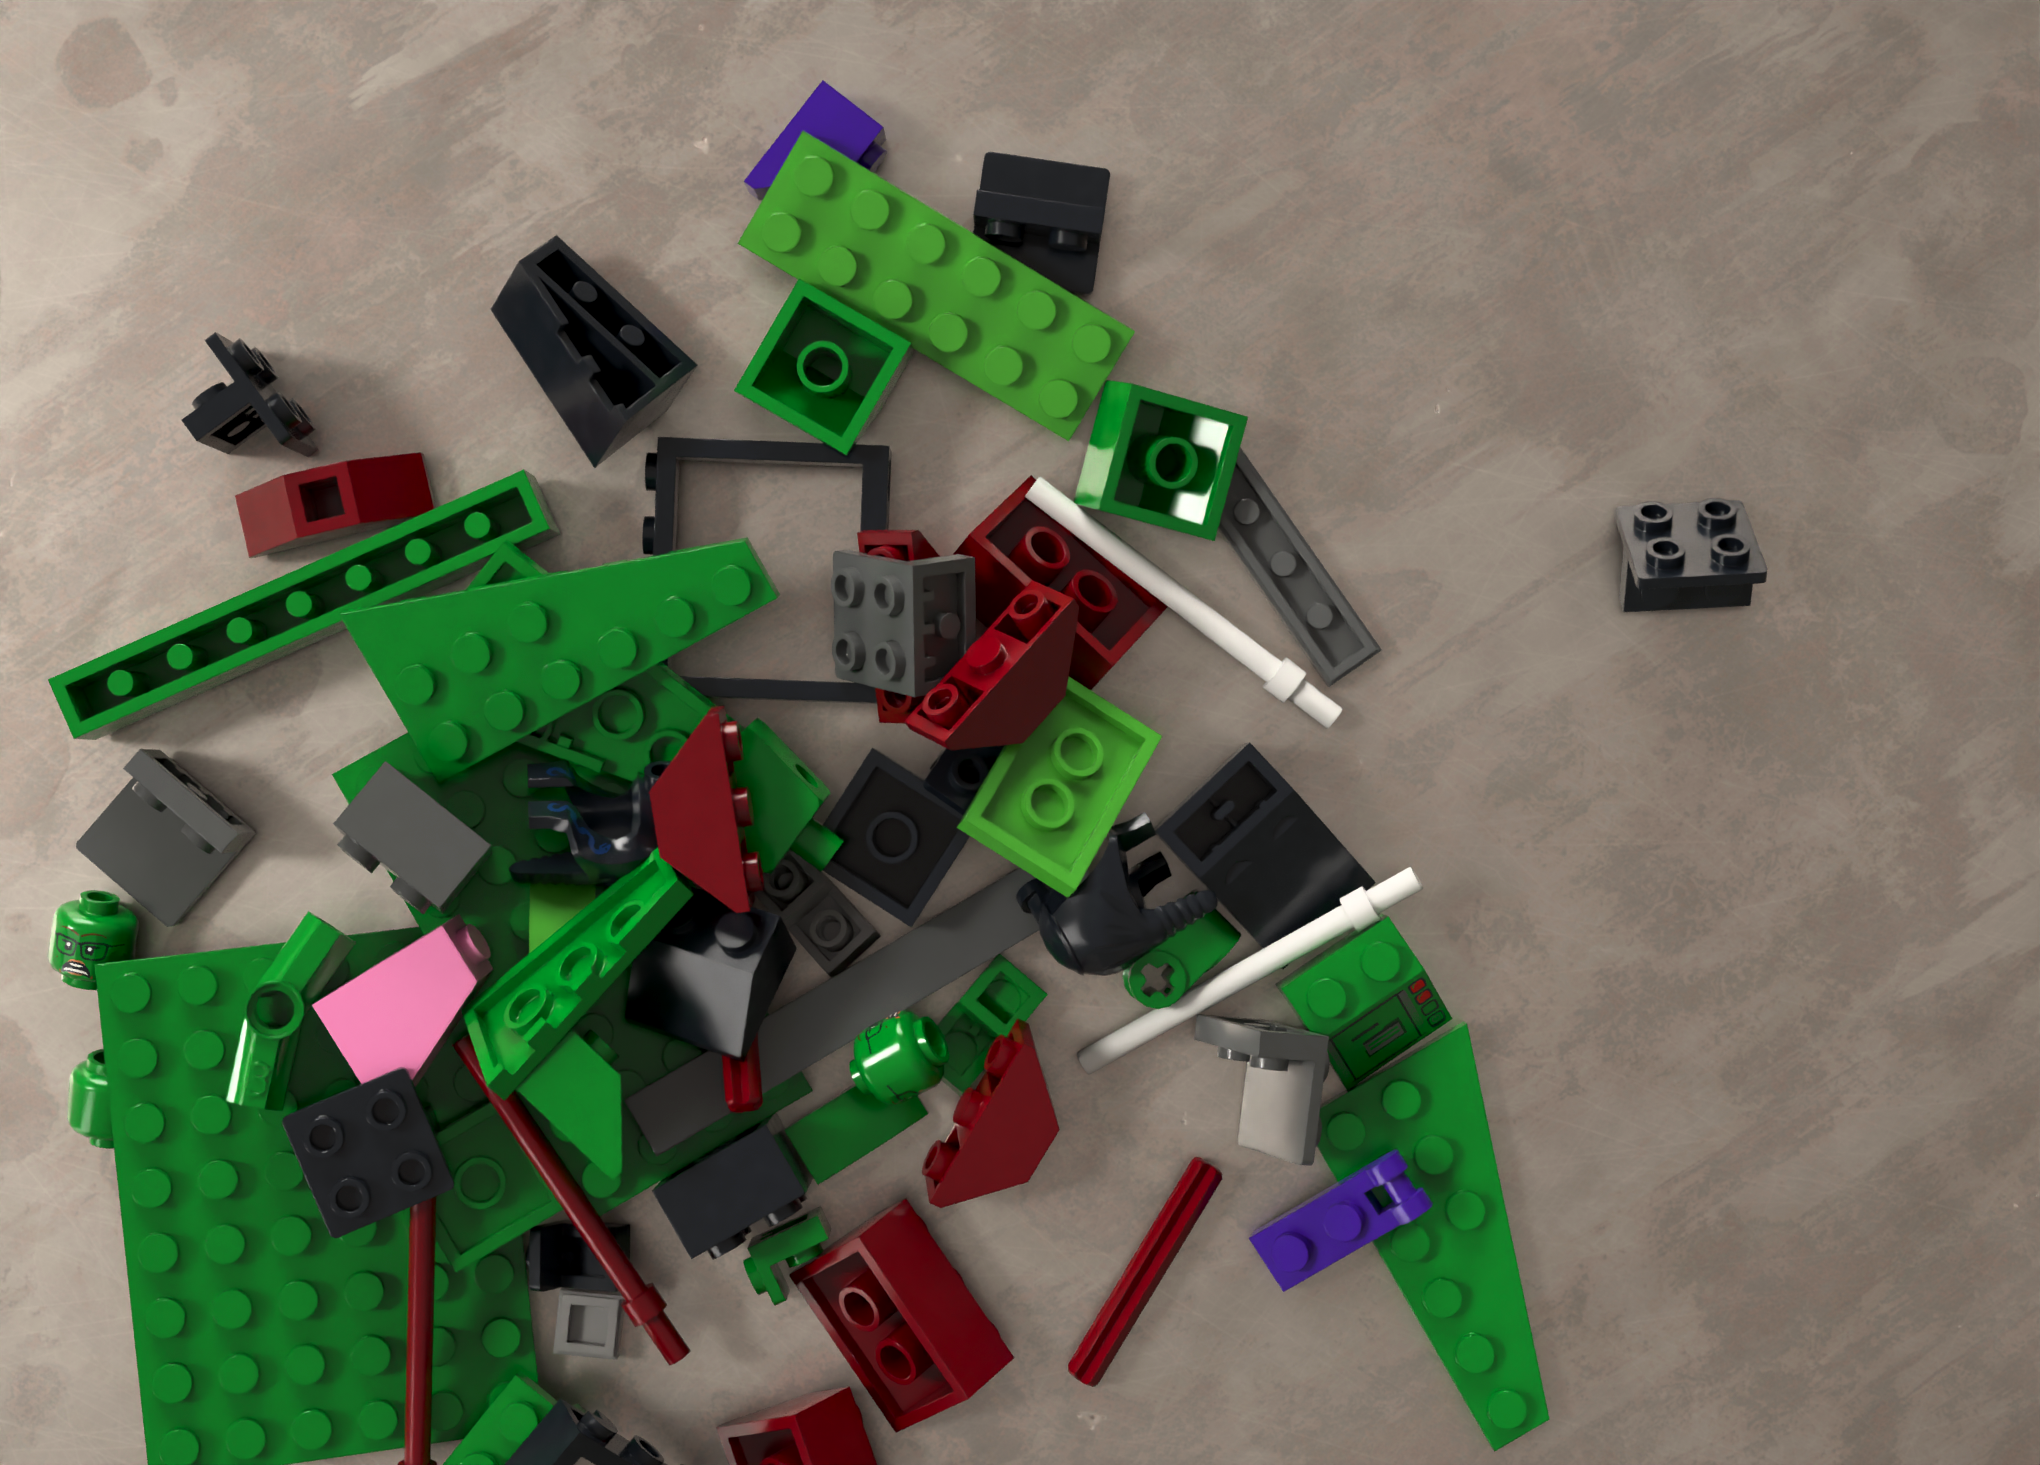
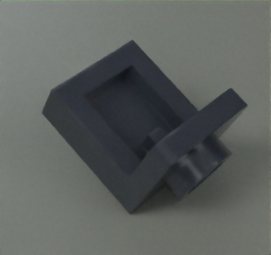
M566 1219L541 1224L530 1229L526 1262L529 1268V1288L531 1291L544 1292L564 1287L618 1292V1289L571 1220ZM604 1222L630 1260V1224Z

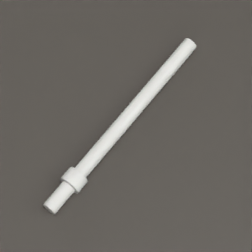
M1042 477L1037 479L1024 496L1266 681L1263 688L1282 703L1289 699L1327 729L1338 718L1343 708L1304 679L1306 675L1304 670L1287 657L1282 661L1277 659Z
M1410 866L1367 891L1363 886L1341 897L1340 902L1342 905L1186 991L1171 1006L1154 1009L1077 1052V1056L1082 1067L1090 1075L1355 927L1358 932L1381 920L1379 913L1423 889L1422 884Z

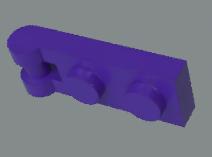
M1398 1149L1379 1157L1256 1229L1251 1234L1249 1240L1283 1292L1399 1225L1411 1222L1432 1207L1433 1203L1423 1187L1415 1189L1404 1172L1408 1164ZM1383 1185L1393 1202L1382 1207L1371 1190L1374 1187Z

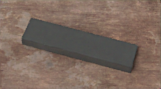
M1240 447L1218 530L1327 687H1330L1382 651V649Z

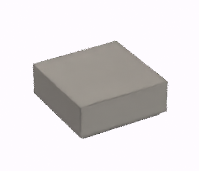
M562 1287L559 1292L553 1353L617 1360L620 1355L624 1310L621 1307L624 1298L620 1292Z

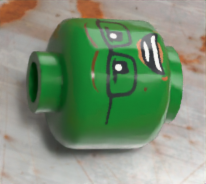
M98 890L84 891L80 894L79 900L66 902L57 908L53 916L48 961L55 971L62 974L61 979L67 985L80 989L97 990L94 964L134 959L139 921L131 910L119 905L120 898L117 895Z
M898 1011L872 1024L856 1036L854 1041L855 1059L850 1061V1073L854 1083L863 1094H873L879 1101L889 1106L899 1105L936 1087L940 1083L944 1075V1064L949 1060V1049L941 1030L928 1016L921 1018L911 1011Z

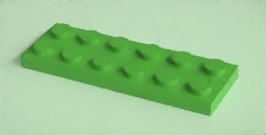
M804 130L737 243L794 278L803 280L911 342L913 349L1067 441L1071 439L1135 333L1132 328Z

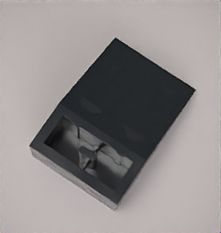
M1250 742L1244 743L1154 828L1156 835L1208 890L1215 892L1217 900L1262 948L1271 945L1342 905L1340 902L1341 897L1361 886L1367 891L1376 883L1299 794Z

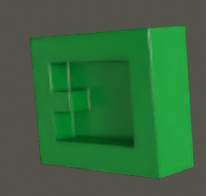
M821 1206L753 1237L747 1249L751 1257L743 1260L745 1270L756 1293L761 1295L768 1292L774 1306L786 1301L790 1292L778 1262L785 1259L789 1268L813 1259L824 1251L821 1242L829 1239L831 1227Z

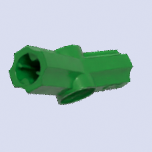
M310 911L301 920L258 984L248 994L244 1004V1017L226 1095V1101L263 1110L283 1111L302 1021L356 943ZM270 990H279L286 993L292 999L294 1015L287 1024L270 1026L259 1018L257 1002L263 993Z

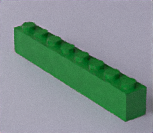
M523 469L52 677L48 681L73 738L97 740L346 630L347 628L339 616L345 610L379 606L423 596L481 570L499 546L506 540L519 550L524 551L561 534L535 476Z

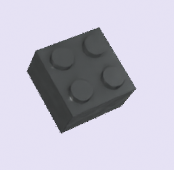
M386 761L333 823L340 833L344 835L337 844L341 850L371 874L379 864L397 877L390 888L421 914H424L431 905L443 914L492 855V848L488 842Z

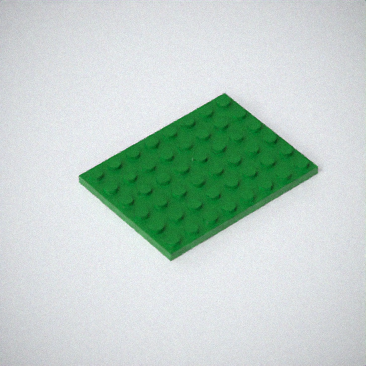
M420 927L346 935L356 943L315 1002L424 936ZM286 942L94 964L148 1465H288L405 1448L410 1207L339 1238L331 1237L282 1124V1120L286 1115L361 1084L313 1006L302 1021L283 1111L263 1110L226 1101L244 1017L245 1001L248 994L258 984ZM270 990L260 996L257 1002V1013L265 1024L282 1026L292 1019L294 1004L286 993L279 990ZM463 1016L415 1087L423 1107L431 1105L441 1129L489 1101L452 1046L457 1040L469 1033ZM522 1234L457 1273L454 1272L436 1241L431 1444L464 1439L519 1371H522L539 1385Z

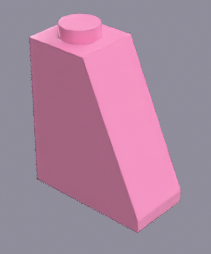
M458 914L312 1004L360 1083H364L399 1067H405L416 1087L462 1018L461 1010L474 1000L493 971V967L488 961V958L491 956L490 949L481 932L472 924L466 926Z

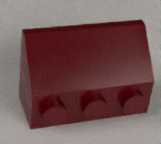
M1031 475L966 537L953 555L961 554L975 557L976 618L987 628L996 621L1010 605L1011 601L1032 580L1074 598L1080 608L1069 677L1092 690L1168 606L1024 497L1037 481Z
M906 1198L869 1218L824 1249L821 1254L805 1262L789 1274L791 1280L896 1433L968 1400L1014 1359V1356L1001 1339L995 1325L984 1314L965 1286L961 1275L952 1267L929 1233L925 1222L916 1214Z
M850 1386L811 1392L725 1422L716 1427L729 1465H877L863 1425L861 1411L855 1403Z

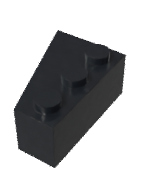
M557 235L517 263L490 309L594 468L663 415L698 366Z

